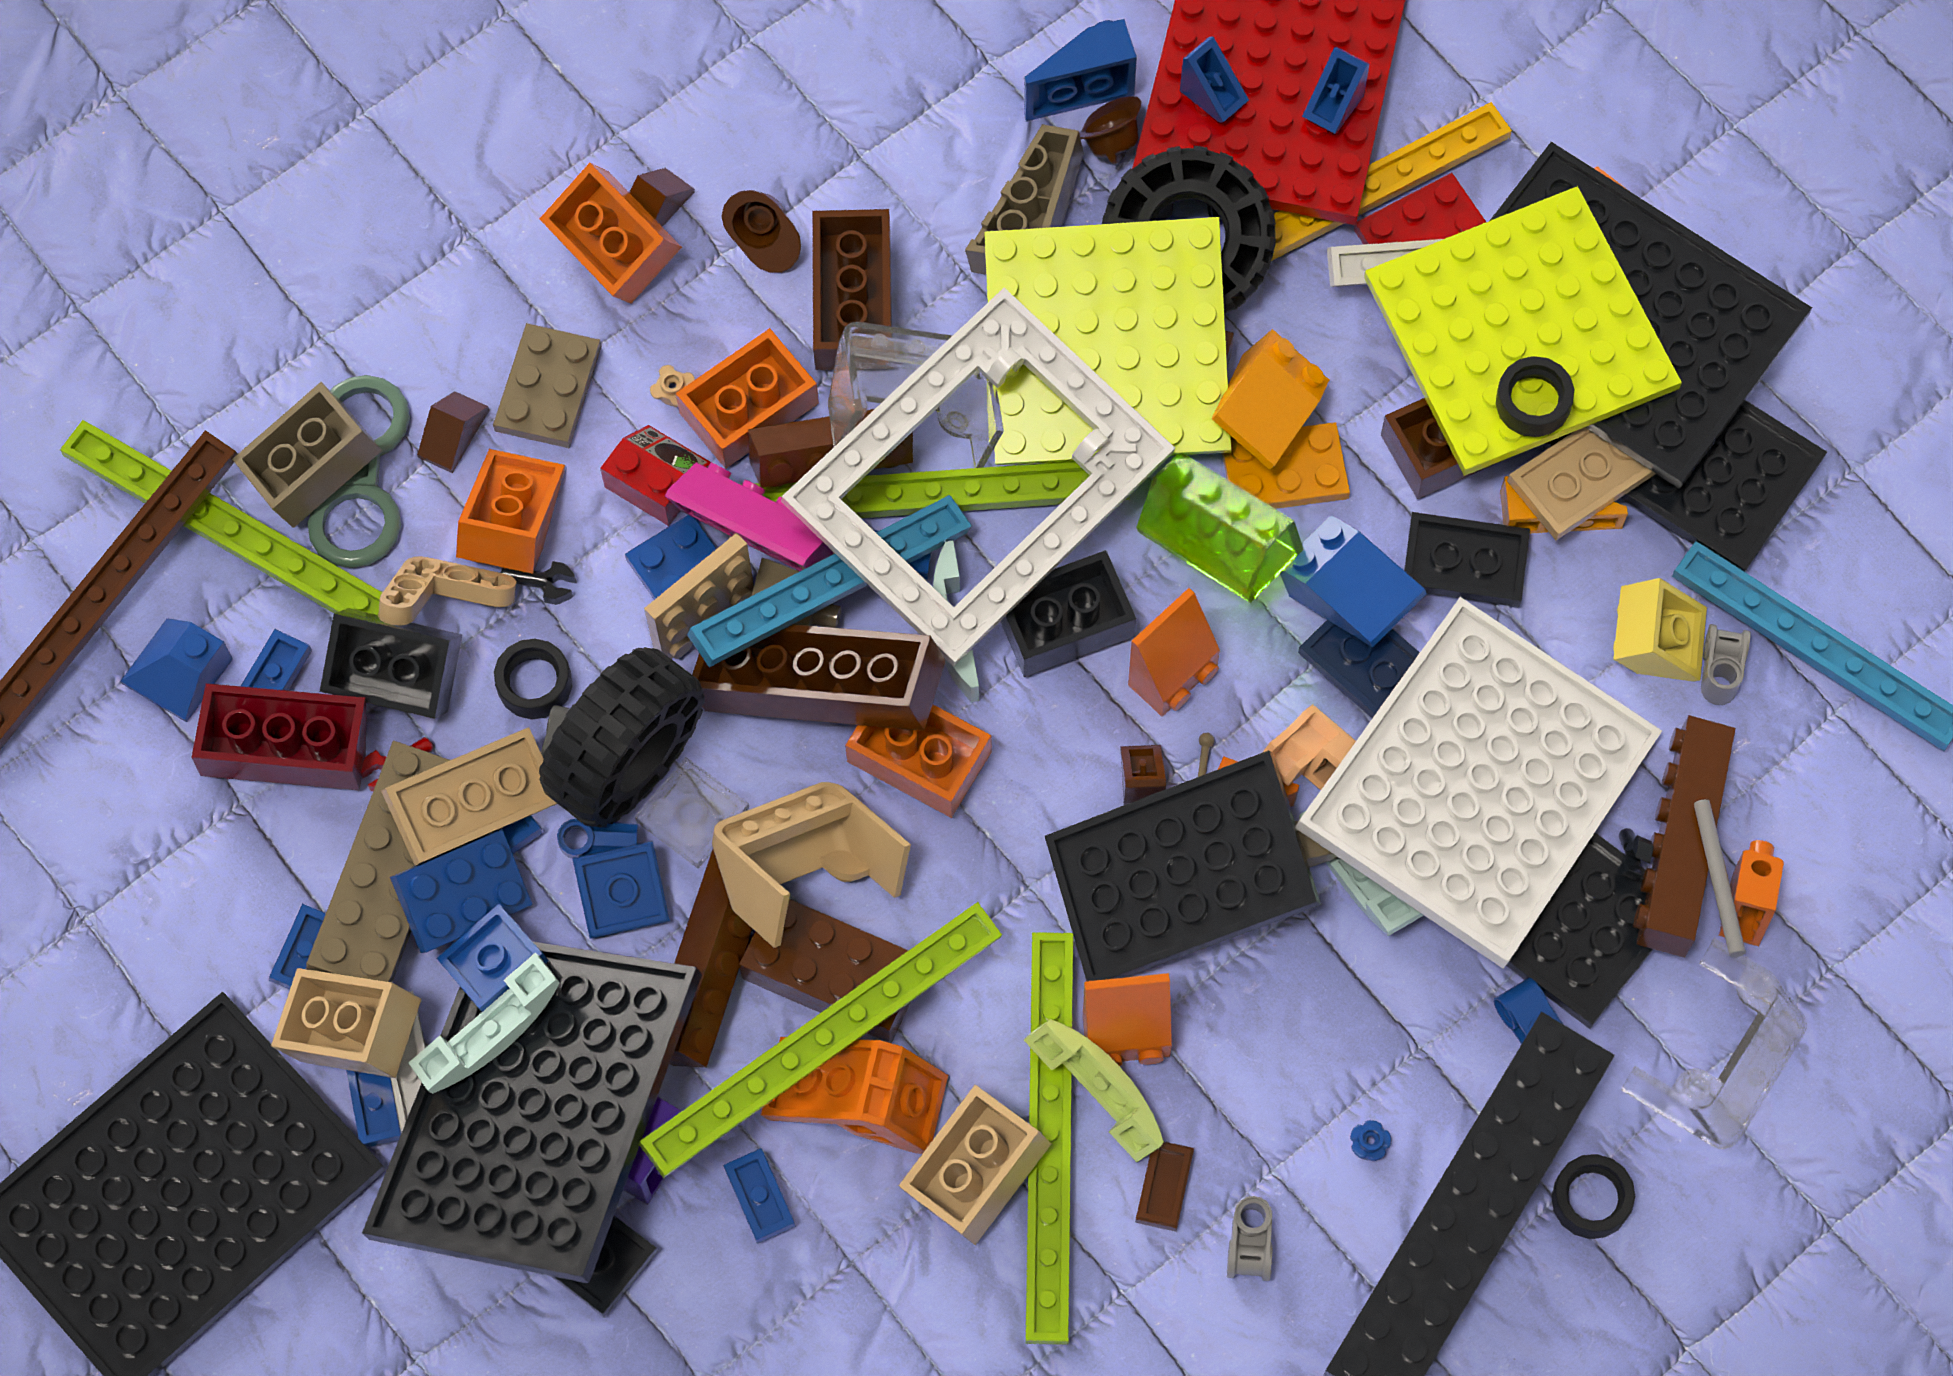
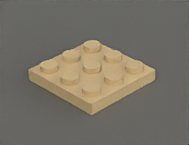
M737 533L644 608L653 648L660 650L671 659L673 657L675 659L682 657L693 644L687 636L691 627L751 597L754 583L748 545Z

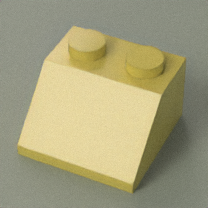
M1661 578L1621 586L1617 607L1618 618L1616 638L1613 646V660L1637 674L1693 682L1700 681L1707 607Z

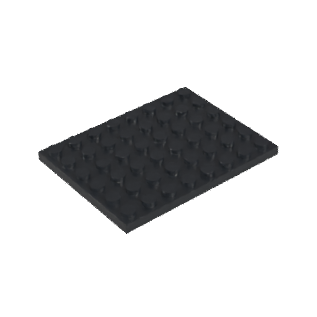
M1550 142L1489 221L1578 186L1682 382L1680 389L1591 424L1586 428L1680 489L1804 323L1813 307L1555 143Z
M533 942L549 961L546 963V966L560 982L555 993L539 1016L521 1036L485 1066L461 1081L435 1093H430L424 1084L421 1083L362 1234L372 1241L589 1283L702 974L697 967ZM459 987L440 1035L447 1042L482 1013L461 987Z
M222 991L0 1183V1258L103 1376H155L386 1169L275 1048L271 1047V1043Z

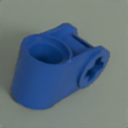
M1530 977L1493 999L1497 1013L1505 1025L1513 1031L1521 1044L1541 1012L1563 1024L1548 1003L1540 986Z

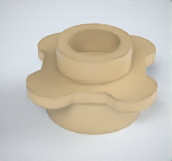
M671 365L662 366L659 369L660 377L657 383L650 387L651 396L654 399H661L667 405L678 407L676 393L694 381L695 378L689 372L683 374L674 370V367ZM671 383L676 384V387L672 389L669 387V385Z

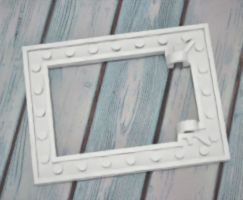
M1003 288L782 496L781 502L920 635H931L943 657L954 667L1173 454L1175 447L1008 290ZM1024 364L1093 429L1072 454V459L1090 476L953 607L841 499L977 370L995 387L999 388L1005 382L1006 375L1011 368L1016 372Z

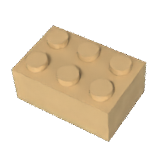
M297 968L271 1047L304 1063L396 1078L421 999L392 982Z
M975 1084L898 1186L976 1245L1050 1147L1051 1143L1037 1129Z

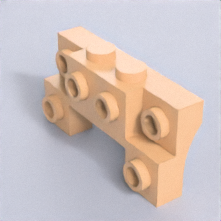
M1312 704L1287 729L1273 739L1263 752L1270 750L1274 754L1281 779L1287 786L1303 775L1321 790L1356 740Z

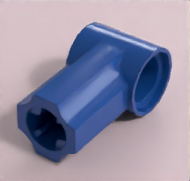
M570 819L559 828L557 841L564 855L568 858L637 844L638 824L613 823L600 828L586 826L578 819ZM572 829H580L588 836L587 843L580 849H571L564 843L565 835Z

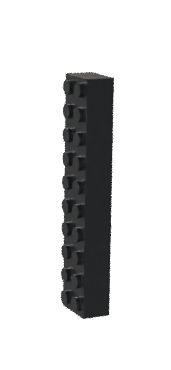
M1541 1012L1326 1368L1324 1376H1425L1610 1066L1615 1056L1614 1054L1545 1013Z

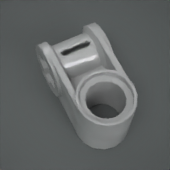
M1714 624L1709 625L1704 645V667L1701 681V693L1708 702L1715 705H1725L1735 698L1744 676L1745 662L1750 645V631L1744 630L1742 633L1719 630L1717 625ZM1714 677H1723L1729 681L1730 685L1719 684Z
M1249 1196L1242 1199L1236 1206L1232 1220L1231 1240L1229 1241L1227 1278H1234L1236 1274L1261 1276L1263 1281H1270L1272 1264V1209L1263 1198ZM1246 1210H1256L1261 1213L1264 1223L1257 1228L1247 1227L1241 1220V1214Z

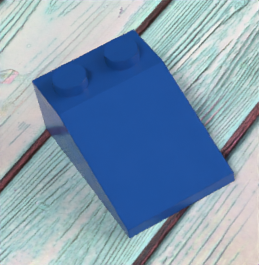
M1125 19L1117 21L1104 20L1086 28L1024 77V117L1026 122L1110 102L1122 97L1135 96L1137 56Z
M1330 515L1277 566L1290 598L1371 647L1376 645L1427 595L1426 590L1360 531L1333 515Z

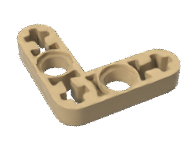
M412 557L403 563L380 595L378 617L381 621L390 625L410 624L415 620L432 594L493 607H506L514 603L516 580L510 575L429 557Z

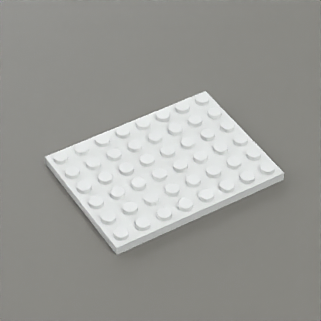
M1460 597L1305 811L1295 828L1504 969L1662 730Z

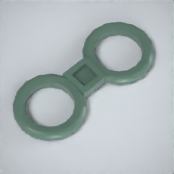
M363 375L350 377L333 386L330 391L342 402L354 394L365 392L378 394L389 401L394 415L391 426L383 436L374 440L382 451L310 513L307 523L309 540L317 553L332 564L347 568H357L373 564L385 557L397 542L401 529L400 511L391 495L378 487L380 457L393 450L406 434L410 421L408 402L397 386L384 378ZM359 498L369 500L380 507L385 520L382 533L374 543L364 549L353 551L340 549L330 543L325 536L324 525L328 514L336 505L345 500Z

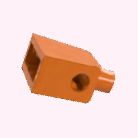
M1763 840L1752 841L1749 850L1742 852L1730 882L1743 942L1755 946L1760 945L1776 911L1784 861L1781 858L1773 856L1774 846ZM1721 923L1719 936L1725 937Z

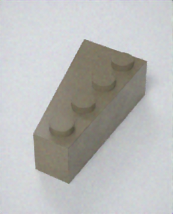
M1041 125L1018 163L1019 168L1011 181L1007 180L1000 192L1001 197L992 212L988 211L981 223L982 228L975 240L971 239L965 249L971 272L986 275L984 232L1062 227L1084 155L1078 130Z

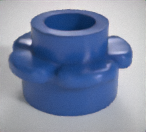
M1365 1121L1363 1125L1358 1124L1351 1131L1350 1140L1353 1141L1351 1149L1361 1159L1370 1161L1380 1160L1386 1155V1149L1391 1146L1389 1131L1384 1130L1382 1124L1377 1121ZM1372 1137L1374 1138L1375 1142L1373 1144H1369L1367 1142V1138Z

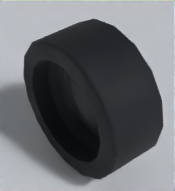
M1531 356L1519 359L1507 367L1499 381L1495 404L1500 419L1509 429L1523 436L1540 437L1549 435L1563 426L1572 408L1575 389L1571 376L1560 364L1549 358ZM1527 378L1542 379L1550 383L1556 389L1559 396L1558 404L1554 411L1550 414L1536 416L1528 415L1519 410L1511 398L1512 389L1515 384Z
M535 638L516 642L507 647L500 655L494 669V681L498 696L505 708L519 717L527 719L548 717L554 705L563 706L566 703L572 689V678L568 661L562 651L548 641ZM533 659L549 662L555 669L557 677L555 686L549 693L540 698L525 699L513 692L510 687V675L517 665Z
M1599 1154L1582 1155L1568 1162L1558 1175L1551 1195L1553 1212L1561 1225L1574 1235L1587 1239L1605 1238L1618 1231L1632 1212L1635 1201L1633 1181L1626 1169L1614 1159ZM1584 1173H1597L1605 1176L1613 1183L1617 1190L1618 1202L1616 1209L1603 1220L1591 1221L1582 1218L1573 1210L1569 1203L1568 1192L1570 1185L1575 1178Z

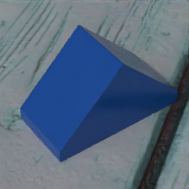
M1208 37L1183 58L1180 92L1218 122L1227 120L1249 101L1214 37Z
M1334 47L1302 117L1333 133H1337L1364 96L1370 64L1338 47Z

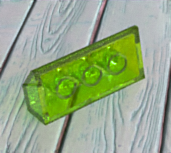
M1184 453L1175 455L1153 477L1136 527L1140 534L1250 603L1304 550L1293 519Z

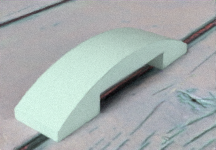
M953 541L945 542L936 564L933 588L946 600L947 594L960 592V576ZM970 650L954 667L946 660L945 666L961 692L971 702L979 701V684L973 650Z
M1303 812V813H1301V814L1299 815V820H1300V818L1303 816V814H1304L1305 812ZM1336 858L1326 862L1353 901L1388 936L1423 916V914L1342 859Z
M534 953L505 978L504 981L509 989L447 1042L443 1037H437L408 1063L430 1093L445 1089L485 1066L519 1038L539 1016L555 993L560 982L538 954Z

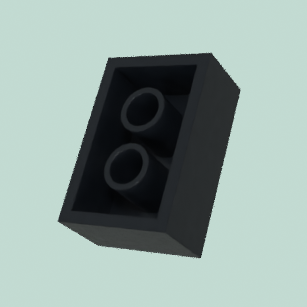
M1106 550L1053 569L1000 621L1024 677L1135 637L1136 617Z
M351 608L336 612L333 615L319 692L332 695L366 698V703L435 719L447 713L449 709L462 634L415 623L390 625L381 621L376 614Z

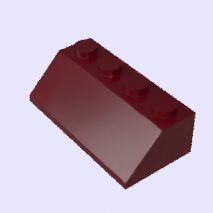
M206 683L191 756L200 776L360 790L362 766L366 756V698Z

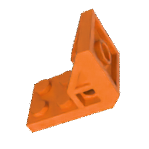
M858 1039L764 1106L761 1116L770 1121L837 1124L856 1136L913 1153L923 1154L934 1138L948 1075L903 1046L881 1040Z

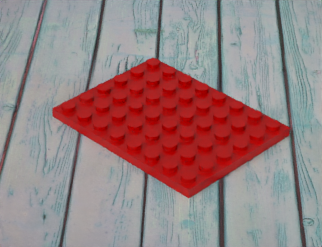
M1175 0L1132 169L1140 164L1145 157L1153 153L1156 155L1165 152L1167 148L1180 146V148L1207 147L1209 151L1219 154L1223 152L1233 157V160L1242 167L1245 165L1254 174V178L1260 186H1263L1269 197L1271 209L1356 225L1405 0ZM1208 37L1215 38L1249 99L1248 102L1224 122L1215 120L1180 92L1183 58ZM1334 47H1338L1370 64L1364 96L1337 133H1333L1302 117Z

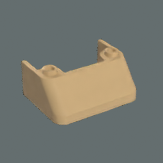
M821 782L719 821L714 827L712 838L713 850L732 910L774 948L781 945L790 893L781 884L824 868L836 879L843 882H851L870 876L891 896L896 898L901 895L911 846L908 841L847 789L831 782Z

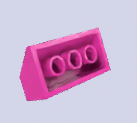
M695 463L665 494V497L683 513L731 537L737 533L747 545L798 571H802L834 553L781 502L782 497H778L777 501L774 502L763 496L766 490L748 480H744L743 484L740 485L729 479L732 473L714 463H710L708 468Z

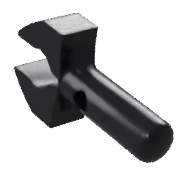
M552 561L551 568L543 573L534 571L531 574L508 568H502L501 573L513 577L516 580V584L540 588L544 593V602L554 605L571 599L573 594L571 589L556 588L552 583L558 580L577 583L571 569L566 564Z
M1625 828L1619 833V840L1625 856L1618 871L1620 875L1632 880H1638L1643 876L1640 870L1641 860L1647 863L1651 862L1654 846L1652 841L1638 835L1635 836L1633 830Z

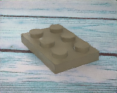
M526 323L493 423L495 432L570 448L602 347L601 341L595 338Z

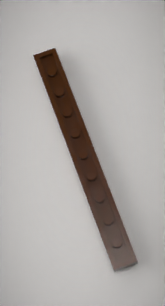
M205 430L0 680V750L233 465L234 461L232 459L237 455L234 449Z

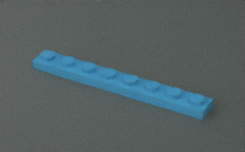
M948 495L876 533L909 564L944 546L945 542L954 541L967 534L972 525L953 498ZM833 554L698 623L689 629L687 636L707 665L711 667L868 584L836 554Z
M1694 542L1674 570L1672 577L1936 747L1945 751L1952 741V704L1699 542Z

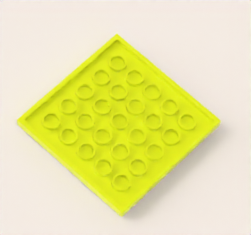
M1578 186L1365 270L1364 279L1464 476L1680 389L1682 382ZM1531 356L1549 358L1560 364L1571 376L1575 389L1572 408L1563 426L1549 435L1540 437L1523 436L1509 429L1500 419L1495 404L1499 381L1507 367L1519 359ZM1523 379L1518 381L1512 389V402L1519 410L1528 415L1541 416L1550 414L1558 404L1559 396L1556 389L1542 379Z
M1219 217L984 232L988 302L1003 288L1008 290L1175 447L1171 456L1231 452V436L1211 419L1223 394L1228 390ZM1023 364L1016 372L1011 368L1006 375L1005 382L999 388L991 383L996 466L1074 461L1072 454L1093 429Z

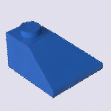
M167 618L121 679V683L187 722L203 700L206 683L215 684L233 658L225 642L192 622Z

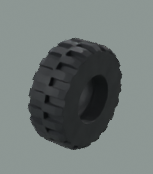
M1180 146L1167 148L1165 152L1156 155L1153 153L1145 157L1136 167L1130 168L1122 176L1116 189H1113L1107 201L1108 204L1103 215L1102 224L1155 221L1165 207L1183 199L1199 200L1210 205L1219 214L1225 228V243L1221 251L1224 314L1233 309L1236 310L1256 292L1263 282L1275 249V216L1263 186H1260L1254 178V174L1245 165L1242 167L1233 160V157L1223 152L1219 154L1209 151L1207 147L1180 148Z
M636 648L631 653L619 657L613 665L608 666L601 672L600 676L584 690L582 696L572 705L565 715L566 717L554 732L550 745L544 752L543 763L539 768V780L544 793L586 826L606 827L607 824H613L620 820L623 815L631 812L642 799H645L650 794L655 785L664 778L674 761L683 752L689 738L692 737L697 721L701 718L703 712L702 705L705 703L704 691L699 680L655 648Z

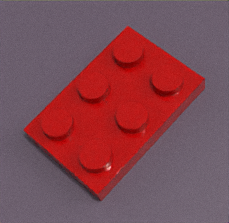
M1450 173L1357 221L1356 225H1354V231L1363 245L1446 239L1484 224L1486 221L1454 174Z

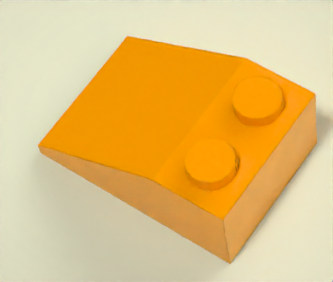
M1272 329L1242 355L1230 379L1228 390L1223 394L1211 419L1270 470L1276 465L1320 402L1330 379L1323 374L1317 365L1310 363L1301 355L1289 340L1282 338Z

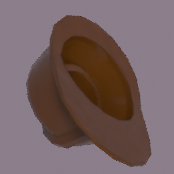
M1135 96L1118 98L1104 104L1090 114L1079 134L1080 138L1085 140L1096 157H1107L1115 165L1124 158L1128 149L1138 143L1137 115L1141 108V99Z
M754 190L740 191L730 196L724 204L721 215L723 226L748 259L759 269L770 273L783 272L791 268L799 259L801 240L797 229L785 214L781 203L772 195Z

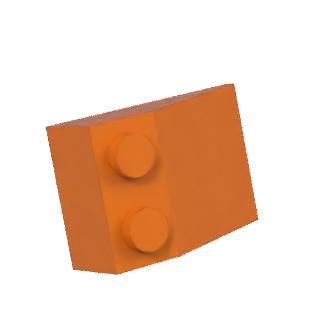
M489 449L458 521L456 557L533 574L544 547L565 465Z
M1190 588L1183 592L1131 641L1128 686L1162 717L1171 708L1174 711L1180 709L1190 698L1191 693L1189 691L1199 682L1202 685L1209 682L1219 670L1217 665L1220 649L1196 594Z
M1169 973L1084 982L1082 1015L1084 1036L1099 1046L1119 1066L1124 1061L1139 1060V1063L1143 1065L1157 1064L1164 1060L1163 1057H1170L1172 1038Z

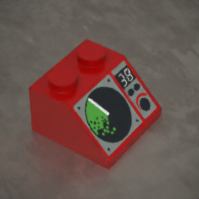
M647 425L622 438L600 470L606 489L669 526L681 510L665 497L668 489L695 463L708 468L712 462L652 426Z

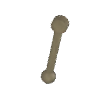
M1208 732L1201 734L1199 737V744L1202 748L1198 777L1206 774L1209 748L1214 744V737Z

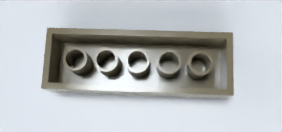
M393 740L306 963L307 970L393 982L412 931L390 877L415 865L381 790L450 761L449 759Z

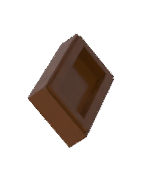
M1164 1142L1158 1149L1150 1153L1135 1223L1177 1231L1194 1148Z

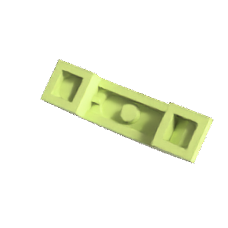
M1049 1019L1024 1039L1051 1070L1063 1063L1113 1117L1116 1124L1110 1129L1109 1133L1136 1162L1158 1149L1164 1143L1155 1117L1135 1084L1107 1053L1087 1037L1062 1023Z

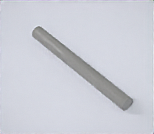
M1699 800L1694 803V809L1730 957H1740L1745 955L1746 951L1709 800Z

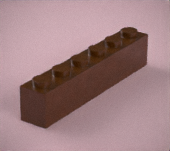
M1688 715L1682 728L1675 727L1672 733L1669 751L1675 752L1673 763H1667L1662 779V786H1666L1668 789L1666 798H1660L1656 809L1655 821H1659L1661 824L1659 833L1654 832L1651 838L1654 846L1652 869L1646 868L1640 889L1641 892L1647 893L1645 904H1639L1633 927L1639 929L1637 945L1685 958L1695 941L1709 868L1694 803L1704 799L1710 801L1717 828L1736 730L1735 727Z
M713 849L674 964L697 967L702 977L671 1058L670 1064L672 1066L707 1067L740 968L739 964L744 956L752 928L731 908Z

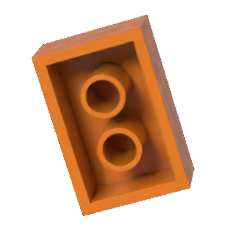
M590 162L539 218L613 297L632 303L682 248L609 171Z
M770 328L676 393L679 414L725 469L749 453L748 429L791 423L819 404L817 383Z
M932 704L925 731L857 725L845 745L848 763L952 818L992 753V735Z

